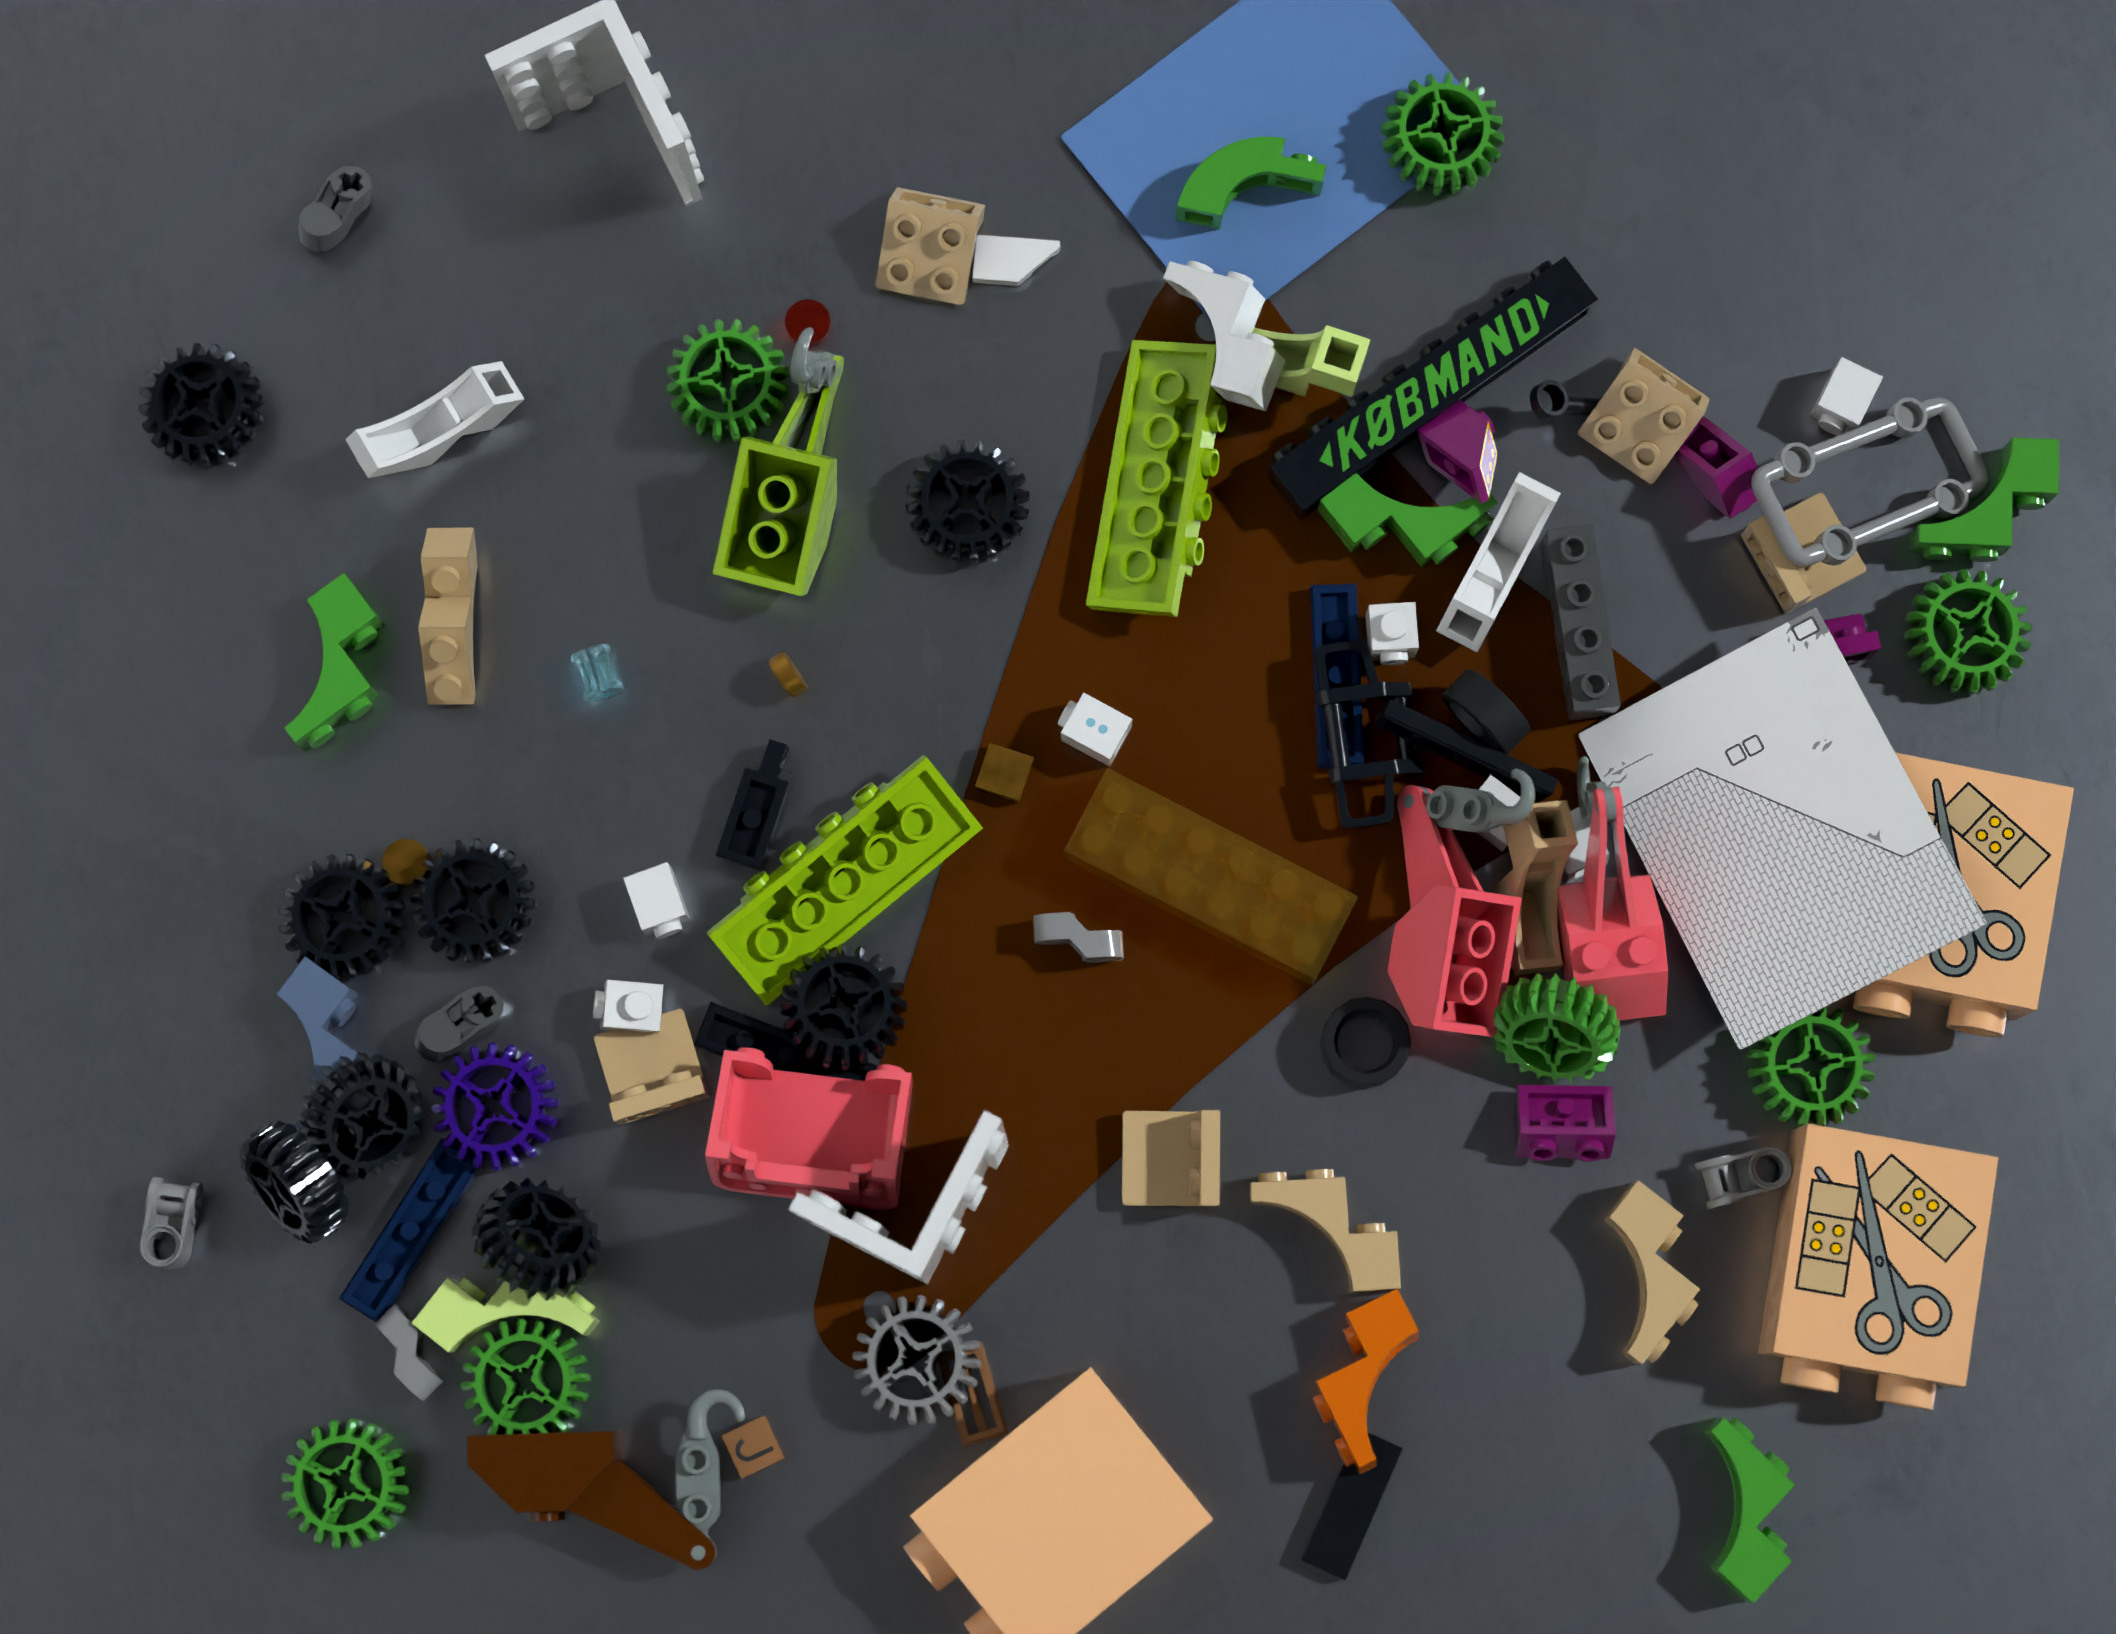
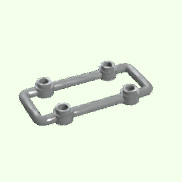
M1905 397L1890 407L1885 417L1808 447L1800 442L1789 443L1776 454L1773 462L1759 467L1751 478L1752 491L1783 554L1788 561L1800 567L1811 566L1818 562L1832 566L1840 565L1854 555L1857 546L1933 515L1940 519H1952L1966 509L1969 500L1985 493L1990 485L1988 469L1957 408L1952 402L1942 397L1931 398L1923 402L1911 397ZM1937 415L1941 417L1971 477L1970 481L1960 483L1954 479L1942 480L1929 491L1926 499L1852 529H1848L1843 525H1832L1818 535L1815 544L1806 548L1801 547L1770 482L1780 479L1788 483H1798L1812 473L1817 463L1889 434L1901 438L1912 437L1925 427L1929 418Z

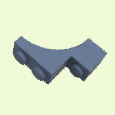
M304 957L277 995L293 1009L302 1022L313 1054V1080L321 1082L326 1077L323 1065L331 1066L336 1070L339 1066L340 1056L348 1057L353 1061L357 1054L355 1049L330 1031L335 1025L338 1027L343 1026L351 1017L356 1008V1004L353 1001L358 993L316 965L312 960ZM312 1087L310 1095H312L314 1092V1089ZM334 1118L333 1132L338 1127L339 1121L337 1118ZM298 1121L295 1124V1127L299 1130L304 1127Z

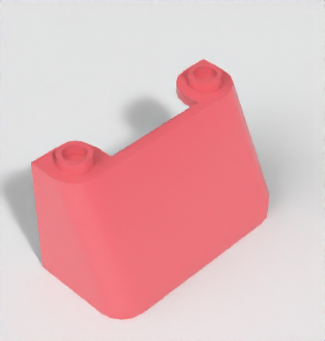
M743 1047L737 1049V1051L724 1050L705 1153L711 1182L719 1188L740 1193L794 1199L798 1192L809 1197L814 1189L839 1202L841 1205L881 1210L897 1207L912 1092V1073L905 1072L902 1068L889 1064L879 1065L876 1070L868 1072L865 1081L773 1070L771 1061L766 1059L765 1054L758 1049Z

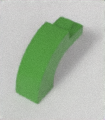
M1253 137L1233 142L1208 156L1191 174L1179 198L1176 220L1220 229L1223 215L1232 200L1242 192L1260 186H1272L1320 196L1326 165L1318 163L1316 158L1306 154H1293L1291 157L1282 156L1285 138Z

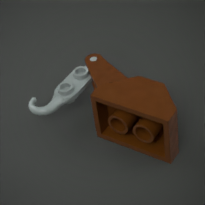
M720 1389L704 1392L690 1406L687 1429L676 1454V1507L623 1462L624 1431L467 1436V1465L516 1513L529 1512L530 1522L565 1520V1511H570L674 1559L691 1569L702 1570L711 1566L717 1557L716 1544L709 1537L708 1531L718 1520L721 1511L720 1457L707 1428V1412L715 1404H725L733 1410L736 1421L742 1422L745 1419L744 1409L736 1396L729 1391Z

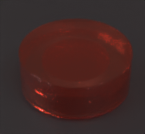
M804 299L794 303L788 309L785 316V327L789 338L795 344L804 329L808 327L813 328L814 335L809 344V348L822 344L828 338L831 331V319L828 310L823 304L816 300Z

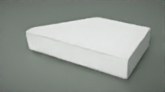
M976 235L973 283L1019 286L1050 257H1054L1060 252V241Z

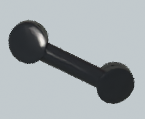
M1547 380L1536 385L1530 393L1532 411L1537 419L1542 422H1547L1561 414L1589 416L1601 399L1568 396L1566 389L1554 380Z

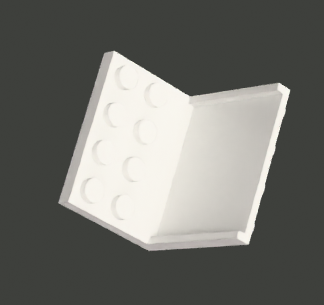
M615 0L596 2L485 55L518 131L526 128L529 130L541 128L552 120L553 115L566 109L571 111L581 109L590 104L594 96L625 82L685 205H691L702 199L698 184L705 180L699 168L700 164L695 155L696 150L690 139L691 134L680 112L671 115L665 101L671 97L669 89L660 71L651 74L645 62V59L651 57L646 42L640 31L631 34Z
M984 1110L912 1251L888 1239L889 1232L880 1223L858 1212L855 1213L852 1220L845 1217L848 1210L842 1207L839 1202L814 1189L809 1197L798 1192L789 1210L802 1220L928 1285L944 1252L947 1251L953 1254L966 1230L960 1224L967 1208L975 1212L987 1190V1186L983 1185L982 1182L988 1167L990 1166L997 1170L1009 1147L1002 1119Z

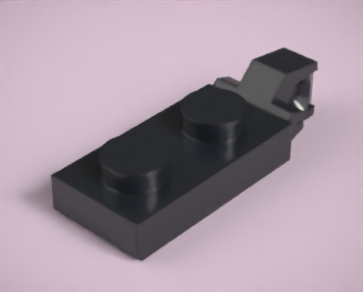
M769 739L762 762L752 759L749 767L744 769L716 852L717 858L760 872L762 871L791 785L790 778L792 772L783 769L789 751L787 744Z

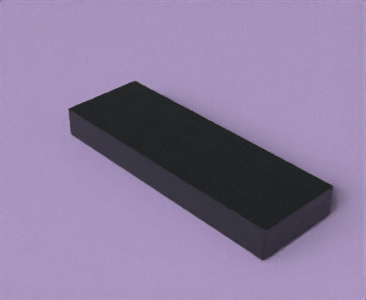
M1369 1432L1368 1436L1377 1459V1467L1359 1474L1355 1464L1346 1467L1343 1462L1301 1561L1345 1581L1403 1449Z

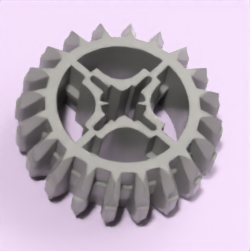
M917 1296L915 1310H910L907 1298L900 1297L898 1298L900 1313L896 1315L887 1304H884L880 1307L881 1313L887 1319L883 1324L871 1316L866 1320L868 1326L876 1330L873 1337L871 1338L864 1333H858L856 1337L859 1342L869 1345L867 1353L861 1351L853 1352V1360L867 1362V1368L855 1371L854 1378L857 1380L871 1379L872 1383L865 1386L861 1390V1394L865 1398L877 1392L880 1394V1397L873 1405L874 1410L881 1412L889 1402L893 1404L889 1414L890 1420L898 1421L903 1409H907L908 1424L917 1425L919 1411L924 1410L927 1422L930 1424L936 1423L935 1407L940 1406L942 1412L949 1417L954 1414V1410L947 1400L953 1396L962 1404L968 1401V1397L958 1390L960 1385L964 1383L969 1387L977 1386L978 1381L973 1377L966 1376L965 1373L967 1368H981L982 1362L980 1360L967 1359V1352L978 1350L980 1343L977 1340L964 1343L962 1338L970 1334L973 1330L972 1325L965 1323L955 1328L953 1325L959 1319L961 1312L954 1308L943 1318L941 1315L945 1302L940 1299H936L931 1311H926L927 1300L925 1296ZM913 1321L931 1322L940 1326L946 1333L937 1339L934 1338L925 1343H918L907 1331L904 1324ZM892 1333L899 1348V1356L896 1362L888 1367L886 1372L881 1374L879 1366L881 1348L886 1338ZM905 1339L909 1346L920 1353L929 1351V1360L924 1361L928 1363L924 1370L930 1379L929 1381L925 1374L913 1367L907 1370L904 1369L906 1367L905 1360H911L906 1357L910 1350L905 1344ZM953 1346L955 1351L954 1371L948 1383L942 1388L935 1372V1364L937 1359ZM909 1377H915L927 1389L931 1397L921 1400L903 1399L893 1393L888 1387L897 1381L901 1382Z

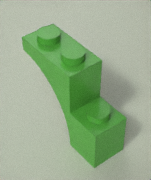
M2013 437L2002 448L2000 470L1996 482L1984 502L1970 512L1955 519L1933 524H1919L1910 534V552L1923 553V558L1928 560L1950 559L1952 554L1970 555V560L1975 562L1998 560V556H2002L2012 547V502L2016 503V508L2042 509L2045 507V504H2048L2059 494V439Z
M1356 472L1323 497L1319 502L1317 511L1351 553L1361 545L1366 550L1372 548L1388 534L1384 529L1388 526L1421 568H1423L1432 560L1436 565H1439L1448 559L1458 549L1455 542L1468 532L1472 537H1475L1488 528L1494 521L1491 515L1494 513L1498 501L1490 493L1489 500L1483 504L1471 497L1465 501L1441 507L1407 505L1379 493L1368 485Z
M342 573L306 599L313 609L321 630L323 641L322 669L319 681L309 702L298 716L284 727L293 741L303 750L309 746L317 748L326 743L334 736L335 731L333 729L347 718L350 721H354L366 714L373 706L371 701L379 696L347 652L353 647L356 650H360L373 642L378 636L377 630L384 626V624L345 573Z
M1734 1417L1730 1422L1725 1418H1716L1704 1432L1721 1452L1731 1474L1735 1496V1512L1727 1543L1718 1559L1711 1566V1569L1745 1602L1754 1603L1792 1562L1783 1553L1788 1547L1787 1544L1767 1526L1762 1531L1757 1526L1795 1484L1786 1476L1791 1471L1790 1468L1771 1451H1768L1764 1456L1751 1443L1755 1436L1743 1423Z

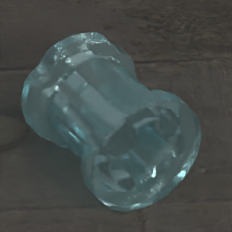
M609 644L592 646L570 657L572 664L579 667L586 688L583 694L585 702L600 701L623 691L622 681H617L609 658L612 653Z

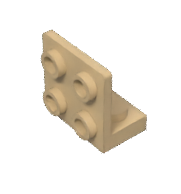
M897 187L888 202L876 287L878 289L962 305L966 300L976 235L983 223L985 205Z
M1634 347L1624 361L1615 380L1580 427L1578 435L1649 484H1653L1705 414L1710 398Z
M1821 492L1784 511L1802 548L1815 544L1818 535L1828 527L1842 525L1826 496ZM1765 515L1750 522L1741 534L1742 539L1786 615L1857 578L1866 571V566L1857 550L1851 558L1836 566L1827 565L1822 562L1806 567L1792 564L1783 554Z
M682 1009L661 1014L659 1033L612 1029L594 1036V1042L612 1102L608 1104L614 1122L620 1126L710 1098L685 1012Z
M1200 1110L1198 1112L1125 1111L1122 1115V1204L1126 1206H1220V1110Z

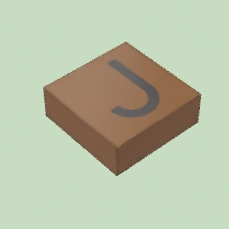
M766 1415L721 1435L741 1479L785 1459Z

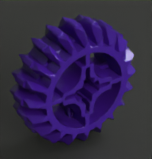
M489 1043L487 1058H483L480 1049L473 1046L469 1049L472 1063L468 1064L466 1060L457 1055L453 1058V1061L460 1071L454 1075L452 1072L443 1069L440 1073L443 1079L451 1082L448 1089L440 1086L433 1088V1094L445 1098V1104L432 1105L430 1108L431 1113L446 1115V1119L434 1125V1130L437 1133L451 1130L452 1133L444 1139L442 1144L446 1149H450L461 1143L456 1155L458 1160L465 1161L474 1151L473 1166L475 1168L482 1169L487 1157L490 1156L492 1169L500 1171L503 1167L504 1155H507L508 1161L513 1167L520 1166L521 1159L517 1152L518 1150L522 1149L526 1155L534 1158L537 1155V1151L530 1144L532 1139L536 1138L544 1144L549 1142L550 1138L548 1135L539 1131L542 1123L550 1127L557 1125V1119L544 1115L545 1109H556L559 1107V1100L544 1098V1094L553 1091L556 1088V1084L552 1080L538 1082L548 1070L545 1065L539 1064L530 1071L528 1070L534 1059V1055L525 1052L516 1062L517 1047L508 1044L503 1056L500 1057L498 1045L496 1043ZM488 1070H510L505 1079L501 1078L494 1087L489 1089L479 1088L470 1082L474 1077ZM522 1079L526 1082L531 1094L532 1108L529 1120L522 1116L514 1105V1099L520 1090L517 1086ZM462 1094L468 1097L475 1106V1116L471 1122L473 1127L468 1134L464 1130L459 1117V1102ZM477 1094L487 1099L492 1097L497 1100V1095H502L500 1104L505 1107L506 1112L513 1116V1119L511 1120L502 1114L498 1116L494 1113L493 1119H489L490 1109L485 1106L486 1103L477 1097ZM501 1124H508L520 1131L517 1136L505 1143L496 1145L480 1144L485 1134L489 1135L495 1127Z

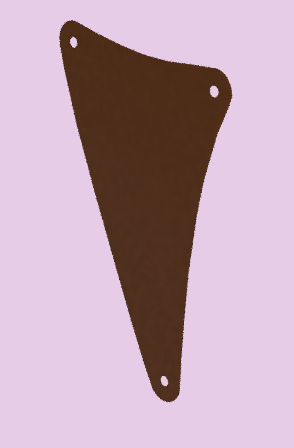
M1167 282L1154 298L1134 340L1216 345V341H1206L1200 338L1195 330L1196 319L1203 313L1193 299L1178 294ZM1269 299L1264 301L1254 328L1294 334ZM1130 346L1056 519L962 802L983 829L943 861L905 981L904 993L900 997L907 1001V1011L898 1014L905 1019V1027L903 1030H893L898 1036V1041L895 1046L885 1045V1056L879 1064L898 1066L905 1072L912 1073L913 1080L898 1205L893 1209L886 1210L842 1205V1207L848 1210L845 1217L852 1220L855 1213L858 1212L880 1223L889 1232L888 1239L912 1251L984 1110L1002 1119L1009 1147L997 1170L990 1166L988 1167L982 1182L983 1185L987 1186V1190L975 1212L967 1208L960 1224L966 1230L953 1254L947 1251L944 1252L928 1285L830 1235L814 1303V1318L823 1343L845 1365L855 1370L867 1368V1362L853 1360L852 1355L853 1352L857 1351L868 1352L869 1345L863 1344L856 1339L858 1333H864L872 1338L876 1332L866 1323L867 1318L863 1311L864 1301L868 1295L875 1291L889 1293L896 1303L895 1315L900 1313L898 1307V1298L900 1297L907 1298L910 1310H915L917 1296H925L927 1300L926 1311H931L933 1303L936 1299H940L945 1302L941 1316L945 1318L951 1310L956 1308L961 1312L960 1319L982 1294L1122 1156V1115L1125 1111H1169L1197 1083L1331 969L1399 921L1411 909L1402 827L1397 808V798L1400 791L1407 785L1426 787L1433 791L1442 785L1479 790L1487 779L1416 745L1418 759L1423 760L1425 774L1412 778L1393 779L1394 817L1392 821L1384 826L1355 830H1343L1340 827L1334 785H1330L1328 770L1330 769L1317 770L1310 585L1357 583L1359 640L1366 643L1365 614L1369 605L1415 602L1419 642L1415 658H1409L1407 663L1400 665H1382L1380 660L1373 661L1378 681L1410 682L1413 697L1409 699L1410 709L1475 740L1477 739L1467 731L1447 708L1442 694L1465 670L1472 669L1492 682L1515 704L1530 725V732L1507 755L1559 779L1553 794L1538 803L1567 800L1571 811L1579 807L1577 764L1583 756L1589 759L1590 781L1602 782L1578 735L1599 723L1603 717L1568 721L1550 601L1517 577L1478 652H1475L1436 631L1481 546L1469 533L1455 542L1458 549L1448 559L1439 565H1436L1432 560L1423 568H1421L1388 526L1384 528L1388 534L1372 548L1366 550L1361 545L1351 553L1317 511L1318 508L1302 520H1299L1268 479L1269 468L1273 464L1271 457L1289 443H1293L1297 447L1310 438L1308 431L1319 421L1328 416L1334 421L1347 411L1344 406L1348 401L1341 393L1309 383L1304 397L1275 387L1267 410L1263 411L1227 401L1216 391V395L1222 400L1221 404L1226 407L1227 423L1223 432H1216L1214 449H1217L1219 453V469L1216 476H1209L1206 493L1211 496L1212 510L1209 519L1201 521L1198 536L1204 542V557L1199 566L1193 565L1192 576L1184 577L1178 616L1169 617L1092 610L1086 606V599L1126 378ZM1393 455L1361 477L1373 489L1395 501L1418 507H1440ZM1612 648L1621 703L1616 713L1663 689L1658 683ZM1360 658L1361 685L1368 684ZM1083 692L1133 719L1132 728L1110 767L1061 741L1063 727L1057 724L1068 702L1072 700L1078 703ZM1374 701L1362 703L1364 763L1399 759L1396 735L1375 726L1376 724L1374 723L1379 709L1387 702ZM989 743L1034 757L1020 803L975 789ZM1383 779L1344 784L1350 817L1363 818L1378 816L1384 813ZM1452 829L1473 871L1480 869L1509 851L1508 845L1502 852L1478 833ZM1071 912L1075 914V918L1087 931H1123L1124 959L1087 963L1082 961V957L1070 944H1035L1033 916L1045 913ZM913 1321L904 1324L907 1331L918 1343H925L934 1338L937 1339L946 1333L940 1326L931 1322ZM892 1333L886 1338L881 1348L879 1357L881 1374L886 1372L888 1367L896 1362L899 1356V1348ZM905 1339V1344L910 1350L906 1357L911 1360H905L906 1367L904 1369L921 1360L929 1351L920 1353L909 1346Z

